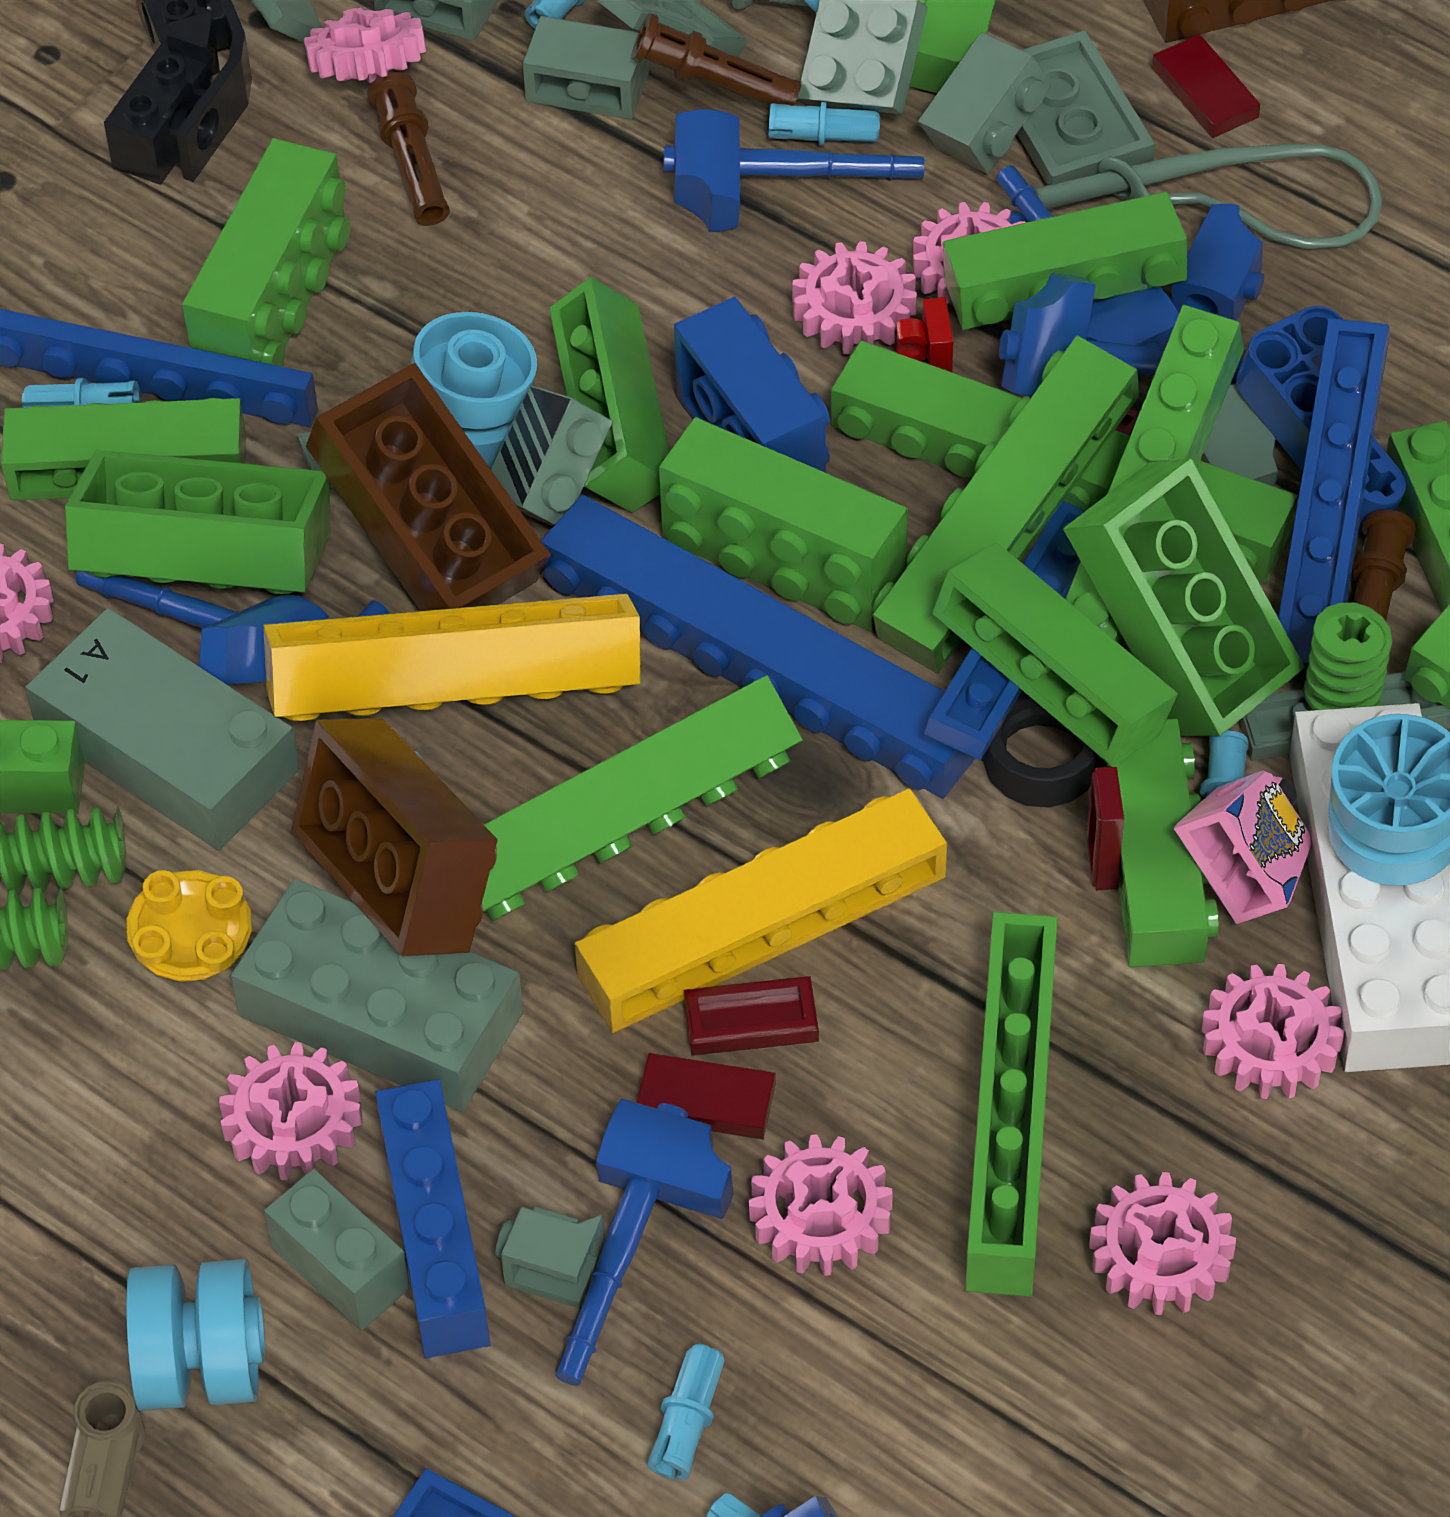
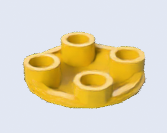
M158 870L151 873L144 880L142 885L143 891L134 899L126 918L127 942L138 962L155 975L179 982L205 980L227 970L244 953L252 934L251 909L243 896V888L233 877L219 876L201 870L173 873L167 870Z

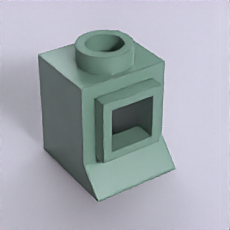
M537 1206L533 1210L521 1207L515 1221L510 1219L505 1221L496 1244L495 1256L502 1259L505 1286L580 1309L592 1280L591 1274L597 1268L605 1241L603 1214L579 1223V1220Z

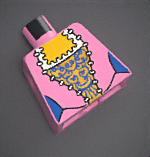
M1264 770L1216 788L1174 827V830L1236 924L1288 907L1312 845L1310 832L1293 808L1297 798L1295 788L1286 779L1273 776Z

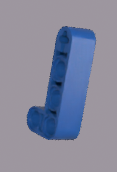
M1323 306L1305 308L1256 333L1248 345L1236 377V385L1240 394L1302 472L1328 319L1343 320L1336 311ZM1374 437L1358 535L1364 536L1362 532L1364 517L1369 512L1388 509L1396 511L1406 490V479L1401 470Z

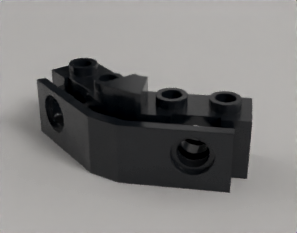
M136 0L138 13L154 54L104 121L112 168L161 185L177 164L182 166L183 178L194 182L249 104L252 75L245 32L232 0ZM228 47L230 52L229 60L220 71L217 49ZM218 74L214 81L210 83V78Z

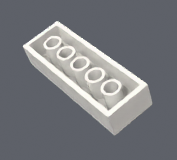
M1419 703L1295 712L1289 758L1300 819L1311 834L1312 845L1307 855L1332 1004L1333 1006L1341 1007L1342 1010L1340 1028L1344 1030L1341 1048L1344 1072L1450 1065V864L1434 877L1416 884L1402 886L1379 884L1367 880L1350 870L1335 853L1328 833L1332 762L1343 738L1356 726L1378 716L1410 714L1422 717Z

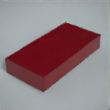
M1201 34L1153 54L1152 68L1212 138L1259 118L1261 104Z
M1117 767L1095 768V772L1092 773L1086 841L1092 886H1095L1096 891L1118 889L1124 812Z
M811 976L684 990L691 1056L819 1042V1028Z
M648 1053L637 1103L655 1109L661 1103L671 1104L685 1110L689 1115V1119L711 1125L713 1132L764 1140L776 1086V1073Z

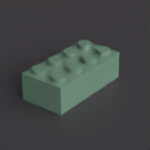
M296 878L293 879L231 974L240 1017L317 1050L321 1047L325 1048L329 1055L401 1086L440 1079L445 1105L464 1112L524 1013L520 974L518 971L472 952L401 956L355 903Z

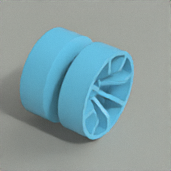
M478 312L446 314L432 320L419 332L414 343L411 364H417L489 468H492L529 385L533 386L537 370L536 353L530 341L520 330L500 318Z
M1387 714L1369 719L1356 726L1339 744L1332 762L1328 833L1332 847L1339 859L1357 875L1384 885H1411L1434 877L1450 864V732L1441 725L1416 715Z
M248 1260L202 1262L196 1280V1302L187 1301L184 1281L176 1264L130 1268L126 1297L127 1339L131 1381L138 1410L184 1408L190 1394L191 1369H200L204 1393L210 1405L256 1402L259 1385L258 1364L264 1363L265 1338L261 1299L259 1295L254 1296Z

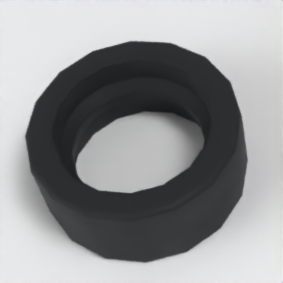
M1022 690L985 752L984 765L991 782L1006 797L1026 806L1050 808L1070 803L1089 790L1092 773L1095 772V768L1100 766V756ZM1036 725L1055 727L1069 733L1079 743V755L1064 765L1052 768L1032 767L1018 761L1007 751V739L1024 728Z

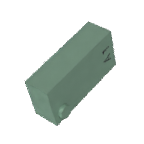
M107 608L25 686L33 720L75 721L85 763L217 851H220L300 770L293 727L274 717L273 714L110 608Z

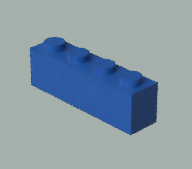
M440 1079L375 1091L424 1358L491 1346L486 1308Z

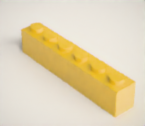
M628 594L263 625L267 696L274 717L284 716L294 721L312 720L317 718L320 713L346 711L353 715H371L379 712L382 707L404 705L412 709L429 710L439 707L442 702L468 700L475 704H493L499 702L504 696L526 694L537 699H551L560 696L563 691L588 689L594 693L607 694L617 692L626 685L640 684V616Z
M910 788L891 797H878L869 802L859 812L837 822H824L812 829L807 836L781 848L771 847L756 855L752 861L726 873L718 872L711 874L700 881L696 887L670 899H657L645 906L640 913L614 925L605 924L594 928L583 939L575 942L577 976L613 1034L683 1001L684 990L713 987L946 878L947 842Z

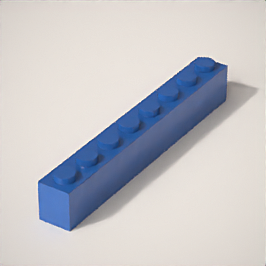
M582 494L541 540L551 554L543 569V578L557 591L566 595L573 594L579 598L628 594L640 616V632L644 633L653 644L663 649L671 648L694 661L705 673L714 677L721 676L741 688L768 675L788 714L795 717L803 727L812 732H822L846 745L858 758L865 761L873 760L895 772L910 787L918 790L925 789L944 799L976 759L924 735L929 717L945 691Z

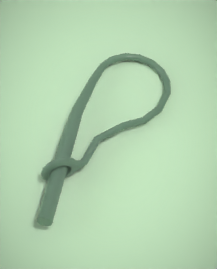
M1322 144L1228 147L1162 158L1132 166L1119 158L1109 156L1100 161L1098 165L1099 174L1035 189L1037 196L1049 209L1108 194H1113L1123 201L1153 194L1146 189L1145 185L1226 165L1306 156H1324L1340 160L1356 170L1369 189L1371 204L1368 216L1357 229L1341 236L1304 238L1274 230L1247 211L1240 209L1239 215L1242 222L1267 239L1302 249L1344 247L1363 238L1377 223L1383 203L1379 182L1364 162L1346 150ZM1200 192L1168 194L1173 205L1198 203L1211 208L1212 204H1227Z

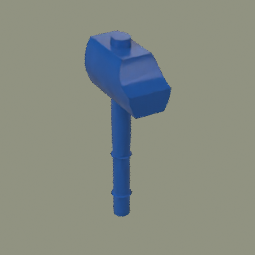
M701 109L686 111L676 115L674 146L664 145L663 172L674 173V202L697 215L706 224L709 232H721L738 228L740 175L828 176L829 179L831 176L889 178L890 181L892 178L923 179L924 156L893 155V153L890 155L831 153V151L823 153L804 150L740 148L739 117L719 110Z
M1007 166L999 172L996 177L997 182L1011 198L1012 205L1018 207L1028 222L1054 217L1035 193V187L1030 186L1014 166ZM1160 286L1095 300L1092 304L1087 340L1136 345L1165 351L1179 313Z
M1212 204L1187 254V280L1172 283V303L1178 313H1180L1182 305H1187L1237 321L1247 299L1257 300L1264 283V274L1261 273L1263 242L1242 222L1239 215L1240 205ZM1012 211L1010 224L1020 221L1028 222L1021 212Z
M1052 273L1047 284L1040 292L1030 298L1015 302L1011 330H1004L1000 340L999 356L1000 359L1006 360L1001 386L1015 394L1033 396L1043 382L1042 374L1050 358L1058 350L1065 352L1077 335L1136 368L1138 375H1155L1164 351L1136 345L1087 340L1096 284L1082 277ZM1239 361L1231 383H1236V377L1242 361Z
M77 571L76 574L77 585L102 593L106 598L114 597L156 611L159 616L167 615L202 628L199 667L227 685L266 681L263 625L329 619V615L322 608L305 598L294 595L272 597L237 612L191 596L173 592L169 587L163 589L124 575L98 577L88 571Z
M621 1098L610 1119L596 1160L599 1182L625 1189L604 1241L597 1269L591 1274L593 1280L571 1336L566 1337L567 1346L555 1374L564 1383L580 1385L592 1353L597 1351L595 1345L616 1291L622 1287L621 1280L634 1257L656 1199L723 1219L734 1195L731 1166L720 1160L713 1151L711 1125L689 1119L688 1113L680 1107L661 1103L655 1109Z

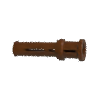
M649 13L643 21L631 54V59L639 63L646 59L674 70V76L678 79L690 80L695 76L769 107L771 103L794 106L801 88L800 81L779 75L747 60L707 45L706 39L699 32L693 30L690 34H686L659 23V17L652 13Z
M400 72L388 73L387 76H380L370 84L367 90L368 101L372 108L378 111L381 120L378 126L381 140L394 150L401 176L413 207L416 222L423 226L436 225L448 217L450 209L444 198L435 165L425 140L429 128L428 120L424 112L417 108L415 102L417 88L412 77ZM389 90H393L395 100H390ZM401 124H405L406 130L402 129ZM409 148H413V155L410 154ZM416 164H418L423 178L421 182L415 169Z
M1388 509L1369 512L1364 517L1362 532L1366 537L1363 551L1354 558L1352 573L1358 583L1353 603L1370 607L1380 614L1385 621L1393 591L1397 590L1405 582L1407 573L1406 565L1403 562L1406 547L1414 541L1417 527L1414 521L1407 515Z

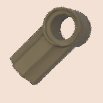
M111 1380L98 1381L86 1387L78 1396L74 1405V1418L77 1422V1429L59 1508L61 1517H122L134 1456L141 1449L145 1440V1426L131 1392L120 1383ZM110 1414L124 1415L123 1421L111 1430L100 1431L95 1429L97 1423L103 1417Z

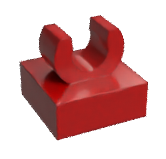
M946 297L923 299L922 321L908 318L896 322L898 341L895 344L896 352L921 362L926 359V364L953 373L954 341Z

